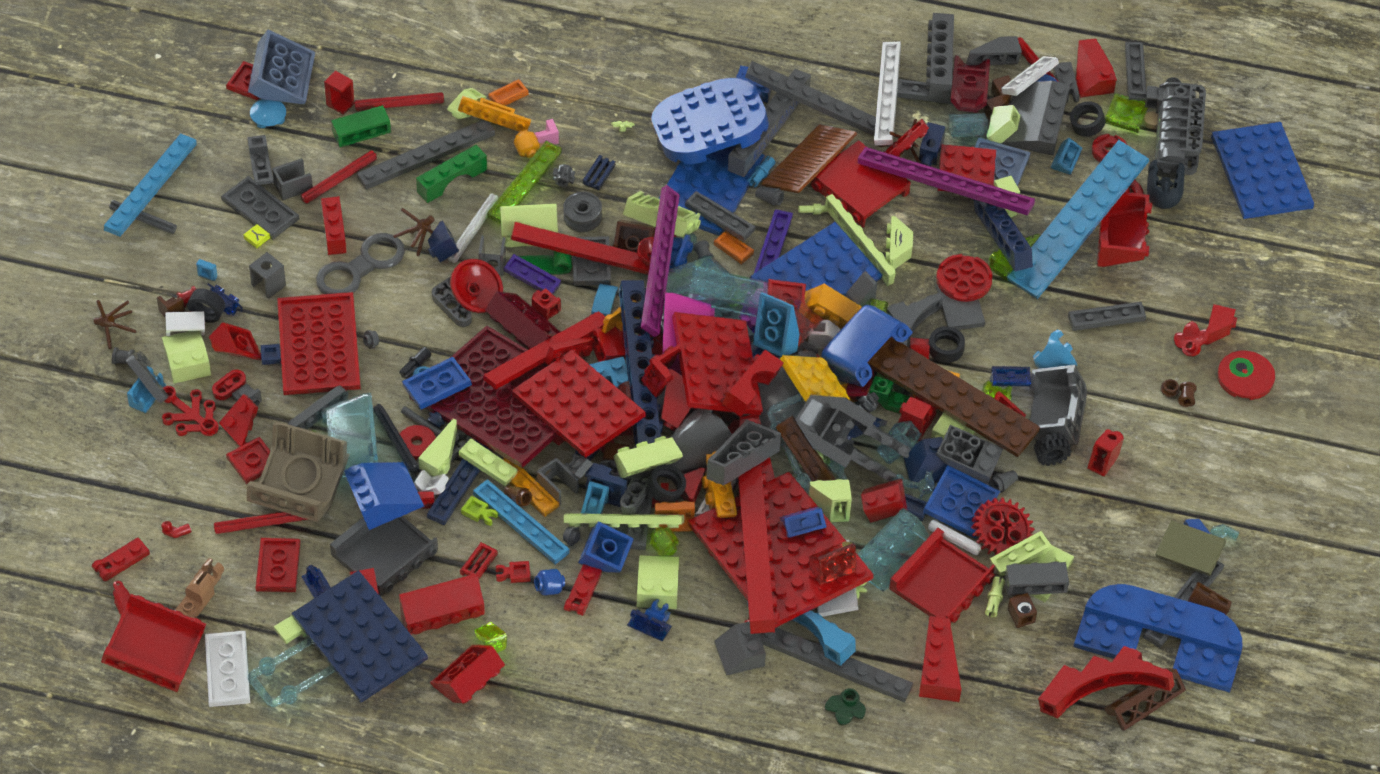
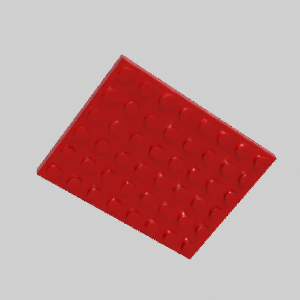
M790 472L782 474L763 485V488H767L768 499L764 500V503L769 504V515H766V518H770L771 530H767V533H771L772 545H768V549L773 551V561H769V563L774 564V576H771V580H775L776 592H772V596H776L777 608H773V611H778V624H775V628L873 579L871 570L825 515L826 528L790 538L787 537L784 522L780 521L781 516L818 507ZM739 495L734 498L737 510L736 517L719 518L717 517L715 507L688 520V525L748 601Z

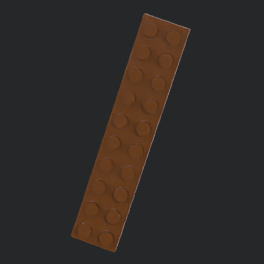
M892 337L867 362L874 371L1017 458L1040 431V426L903 343L895 341Z

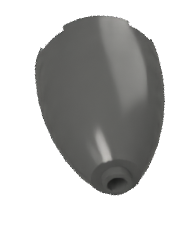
M696 408L671 435L682 452L683 457L669 465L678 468L683 474L699 468H707L706 454H712L714 451H717L732 435L723 420L719 419L715 413L712 414L713 410Z

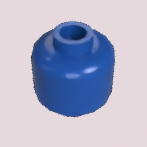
M557 569L541 570L534 578L535 589L543 596L559 594L562 591V587L565 586V577Z

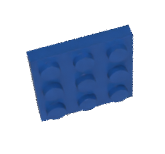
M947 465L923 513L976 539L977 536H973L976 530L971 528L974 524L972 521L975 516L974 513L987 500L992 501L995 497L997 498L1000 491Z

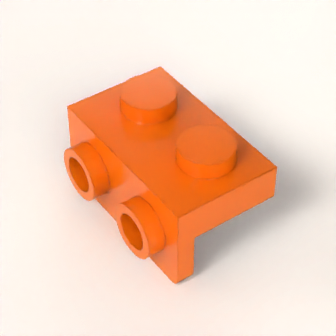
M688 501L655 503L654 514L684 515V523L682 525L679 524V528H667V524H659L655 531L657 533L692 531L688 525V520L694 518L695 503Z

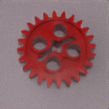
M995 497L992 501L987 500L984 504H981L974 513L975 516L972 519L974 524L971 528L976 531L973 533V536L979 537L976 543L982 542V550L988 548V555L994 552L995 556L1033 535L1031 533H1033L1035 528L1030 527L1033 521L1027 520L1030 514H1024L1025 507L1019 509L1018 502L1012 505V500L1009 499L1006 503L1004 497L998 502Z

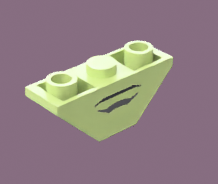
M891 216V223H887L886 234H890V238H886V249H889V252H886L885 260L896 269L912 256L913 231L896 216Z

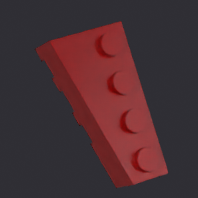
M929 616L919 697L959 702L961 684L950 619Z

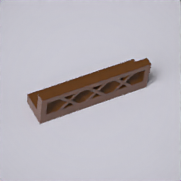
M1165 668L1173 673V679L1178 686V689L1171 692L1154 686L1138 685L1106 706L1104 709L1107 715L1116 717L1121 730L1125 731L1186 691L1177 669ZM1158 690L1162 691L1161 700L1158 702L1153 701L1155 692ZM1142 700L1146 701L1145 710L1143 712L1137 711L1139 702ZM1126 711L1132 712L1130 720L1125 723L1121 714Z

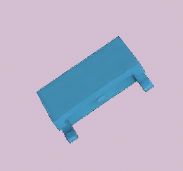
M147 366V369L162 388L165 387L163 375L159 373L155 376L153 369ZM139 378L127 393L129 406L144 413L148 411L156 400Z

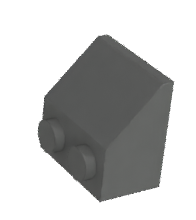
M750 621L732 626L714 641L726 676L765 666L766 652L759 633H750Z

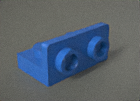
M686 234L684 239L673 238L669 273L681 275L682 269L686 268L688 253H691L693 249L690 235Z

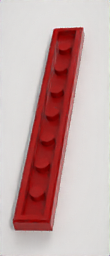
M518 222L514 224L511 240L649 275L650 266L644 264L638 258L636 252Z
M599 311L487 372L483 375V380L494 389L502 387L545 363L549 346L592 336L595 328H603V320L606 316Z

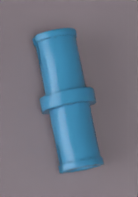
M766 156L764 161L756 166L754 169L756 171L747 180L751 187L753 185L754 188L757 187L761 180L768 176L769 170L776 163L774 158L770 157L769 159V156Z

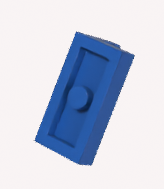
M820 507L780 517V521L784 522L788 538L826 528L823 511Z

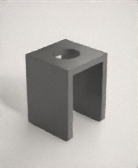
M302 158L272 168L274 185L282 200L303 194L313 187L312 176L310 173L305 174Z
M481 235L478 253L479 260L487 263L490 261L497 262L498 266L494 269L498 272L499 276L504 275L506 237L502 239L500 255L485 254L484 236Z
M268 252L249 265L251 285L255 287L264 280L266 297L268 299L286 286L284 265Z
M555 458L537 470V482L559 502L560 506L561 490L550 479L557 475L575 494L579 492V480L560 460Z

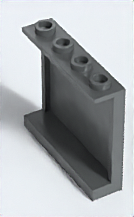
M403 516L371 530L368 529L363 517L330 544L331 555L350 572L374 568L378 594L381 597L385 593H389L399 581L405 580L410 572L418 569L427 558L433 557L438 550V540L436 537L430 540Z

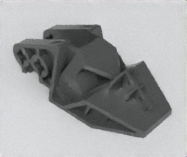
M810 395L795 419L812 448L845 468L850 460H853L889 482L896 478L897 474L854 447L853 444L845 442L850 430L856 425L863 434H867L883 445L892 448L903 457L908 458L911 451L910 447L875 426L873 423L877 417L844 397Z

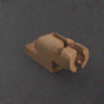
M208 558L202 565L201 570L199 569L186 587V596L175 610L182 612L183 615L197 618L215 594L214 587L222 577L221 575L224 572L223 565L217 562L213 567L211 564L213 559Z

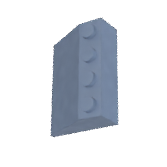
M268 29L258 41L248 92L264 100L305 104L315 52Z

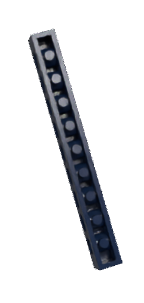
M621 280L619 298L630 399L645 411V417L651 419L643 418L633 425L635 448H637L636 444L645 441L648 444L654 443V439L661 437L660 433H662L663 425L662 421H659L661 406L657 404L659 396L655 397L646 386L641 385L644 384L641 381L645 374L644 370L649 366L650 359L655 356L651 350L654 345L653 337H650V334L641 328L646 295L644 280Z

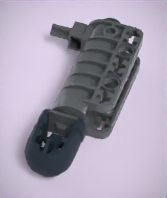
M1175 77L1168 78L1159 87L1147 85L1146 91L1130 90L1129 100L1145 101L1144 108H1156V113H1158L1155 160L1148 166L1147 195H1149L1150 202L1161 209L1172 208L1180 202L1184 191L1185 175H1193L1197 172L1199 154L1201 153L1203 143L1206 89L1198 84L1181 83ZM1195 91H1198V92H1199V98H1195V97H1196V92H1195ZM1188 161H1192L1191 168H1188L1187 166Z

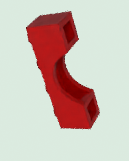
M764 350L761 355L756 354L751 361L752 365L748 364L742 372L743 375H738L734 380V386L729 385L723 394L726 397L722 404L740 417L751 406L757 395L751 384L763 383L769 385L784 364V362L767 350Z

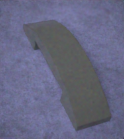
M266 136L247 137L255 185L274 183Z

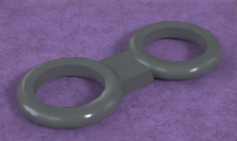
M374 234L363 242L360 249L361 255L349 263L342 261L331 262L322 267L316 277L317 287L324 294L354 293L359 288L361 278L373 271L374 268L389 269L396 266L405 254L404 244L398 237L394 238L393 234ZM381 241L390 242L397 248L396 255L384 261L372 258L368 250L374 243ZM334 270L347 271L353 277V281L348 287L338 290L328 287L324 279L329 272Z

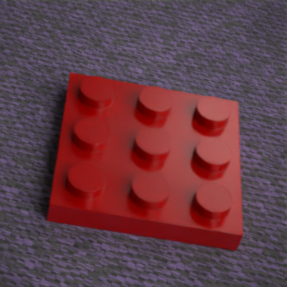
M942 144L939 169L993 186L996 149ZM939 188L937 189V191L949 192V191H946V190H943V189H939Z

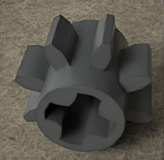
M562 164L559 166V169L554 168L552 180L555 181L556 185L568 187L569 183H574L575 171L569 165Z
M869 392L867 396H856L857 402L855 404L868 413L874 411L879 405L877 402L879 397L874 392Z

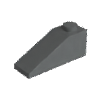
M1017 36L998 37L970 50L966 64L980 65L986 59H990V65L1018 64L1022 51Z

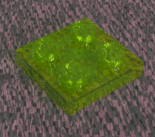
M1115 93L1105 116V123L1139 133L1148 108L1145 107L1144 101L1129 100V97Z

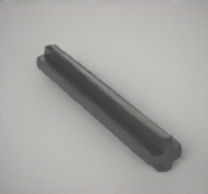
M112 200L109 208L116 211L122 203ZM143 211L136 217L138 221L174 234L177 229L176 224Z

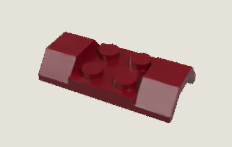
M955 55L950 101L958 111L977 113L987 105L990 59H986L980 65H967L958 55Z

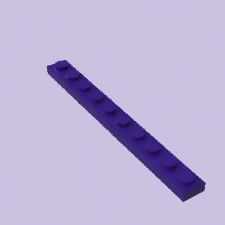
M775 209L754 273L780 257L793 213ZM751 282L748 292L757 291V287ZM747 292L740 315L744 314L750 318ZM752 327L753 333H755V327Z

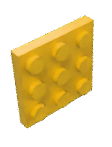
M782 355L780 358L784 362L782 367L805 402L810 395L844 397L850 400L846 390L841 386L837 376L831 371L825 359L821 357Z

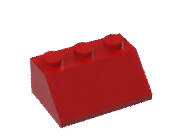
M471 645L430 683L453 703L464 704L471 700L472 695L476 691L484 688L490 678L497 676L505 664L493 646Z

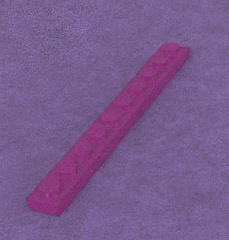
M865 147L858 157V164L1027 216L1035 204L1034 198Z
M668 185L661 188L641 328L653 337L660 334L680 197Z

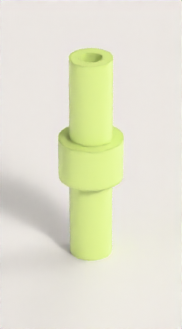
M821 204L798 206L799 213H813V215L828 213L824 208L825 205Z

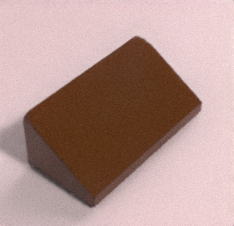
M1200 582L1196 583L1188 599V602L1218 610L1225 615L1229 612L1232 604L1230 600Z

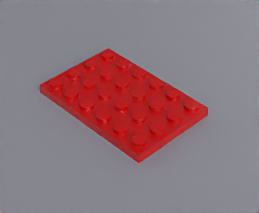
M353 292L277 298L283 394L295 395L330 392L337 386H342L345 390L361 389Z
M674 312L672 320L676 343L682 346L678 355L687 407L733 412L722 404L726 397L723 394L729 385L734 386L733 382L738 375L742 376L745 367L748 364L751 366V361L753 360L746 320ZM752 383V388L757 395L744 414L761 415L763 408L758 383Z
M570 350L512 390V394L516 399L585 458L646 416L645 411L573 350Z

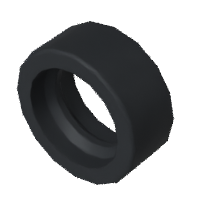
M1085 101L1076 105L1070 112L1073 130L1080 136L1090 137L1096 135L1105 126L1106 119L1102 107L1098 103ZM1094 113L1098 115L1097 119L1091 124L1081 125L1077 123L1078 119L1084 114Z
M204 288L194 290L187 303L189 312L204 311V321L208 323L219 321L226 307L222 297Z
M949 326L939 327L930 335L929 353L932 358L939 362H955L963 355L965 338L956 328ZM941 339H950L958 347L954 350L946 351L937 347L935 343Z
M664 464L657 466L647 480V489L650 495L659 502L673 503L677 501L686 488V479L683 473L672 465ZM662 476L670 479L675 484L676 491L663 489L658 484L656 478Z

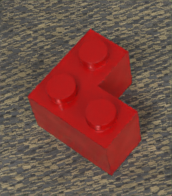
M917 396L915 398L910 397L907 403L904 402L899 411L901 413L898 421L900 425L899 433L920 442L935 418L937 408Z

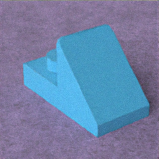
M589 481L581 513L602 514L604 505L609 501V486Z

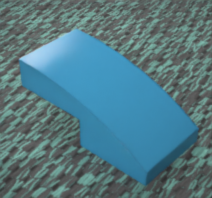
M599 284L591 315L598 311L605 316L611 315L618 293V286Z

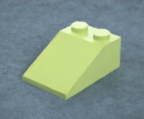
M188 331L162 337L173 384L211 376L210 363L200 331Z
M639 556L637 607L649 608L658 599L659 608L662 609L663 605L667 603L669 605L668 609H677L679 557Z

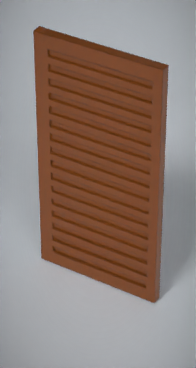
M819 124L761 182V185L799 194L857 135V132Z

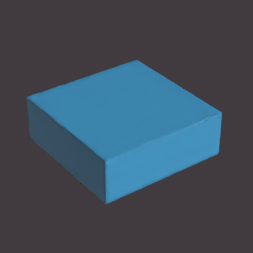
M201 259L198 260L196 263L198 276L215 281L218 277L216 265Z

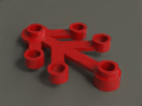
M163 387L169 396L164 402L172 403L183 412L176 414L164 413L162 415L164 425H172L174 421H195L197 423L189 425L185 423L177 424L175 429L178 436H185L187 432H201L205 436H212L218 432V422L213 419V412L216 409L213 400H206L204 402L206 415L203 418L200 415V401L202 400V392L200 390L194 389L190 392L192 408H190L176 397L174 387Z

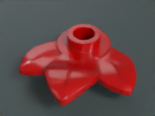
M1191 321L1185 325L1183 333H1175V345L1182 349L1186 356H1197L1201 350L1200 346L1205 344L1209 338V330L1204 329L1200 331L1198 325Z

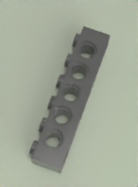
M933 13L932 20L928 22V30L931 31H928L927 42L931 43H928L927 54H930L927 55V65L930 67H927L926 77L930 78L926 79V89H929V97L951 98L954 14Z

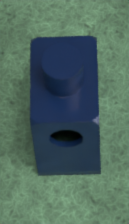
M928 122L929 129L926 135L923 136L919 159L921 161L920 164L931 167V165H937L941 155V145L944 144L945 126Z

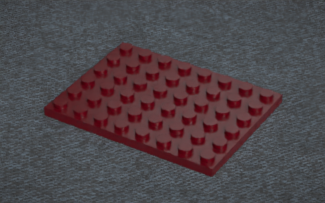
M486 325L451 356L454 357L470 378L472 385L425 409L432 413L438 412L443 420L448 423L453 419L457 420V429L523 468L549 445L558 434L516 399L512 394V390L547 367L548 364L543 363L502 387L494 389L483 380V375L528 349Z

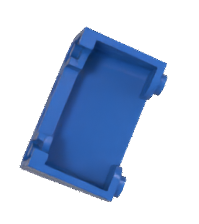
M864 305L824 347L821 355L827 361L829 368L839 381L864 387L872 377V369L867 363L890 337L895 341L904 342L913 332L905 323L877 307Z

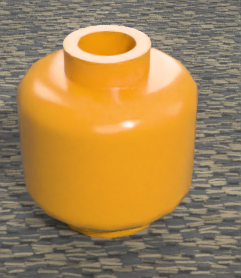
M523 130L516 134L513 143L519 156L527 158L536 156L537 151L540 149V143L535 133Z

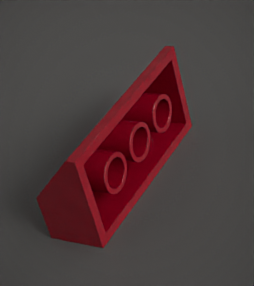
M496 292L485 309L490 314L492 320L501 323L505 331L515 335V339L519 343L525 344L529 349L561 332L516 293Z

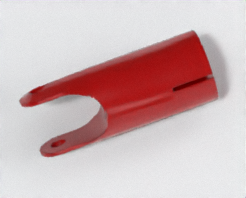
M115 581L113 583L115 589L113 591L114 603L120 616H122L130 593L121 581Z

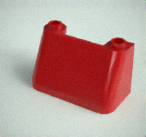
M1124 192L1101 220L1097 255L1098 267L1136 262L1148 257L1150 246L1146 245L1145 235L1147 214H1151L1152 211L1149 195Z

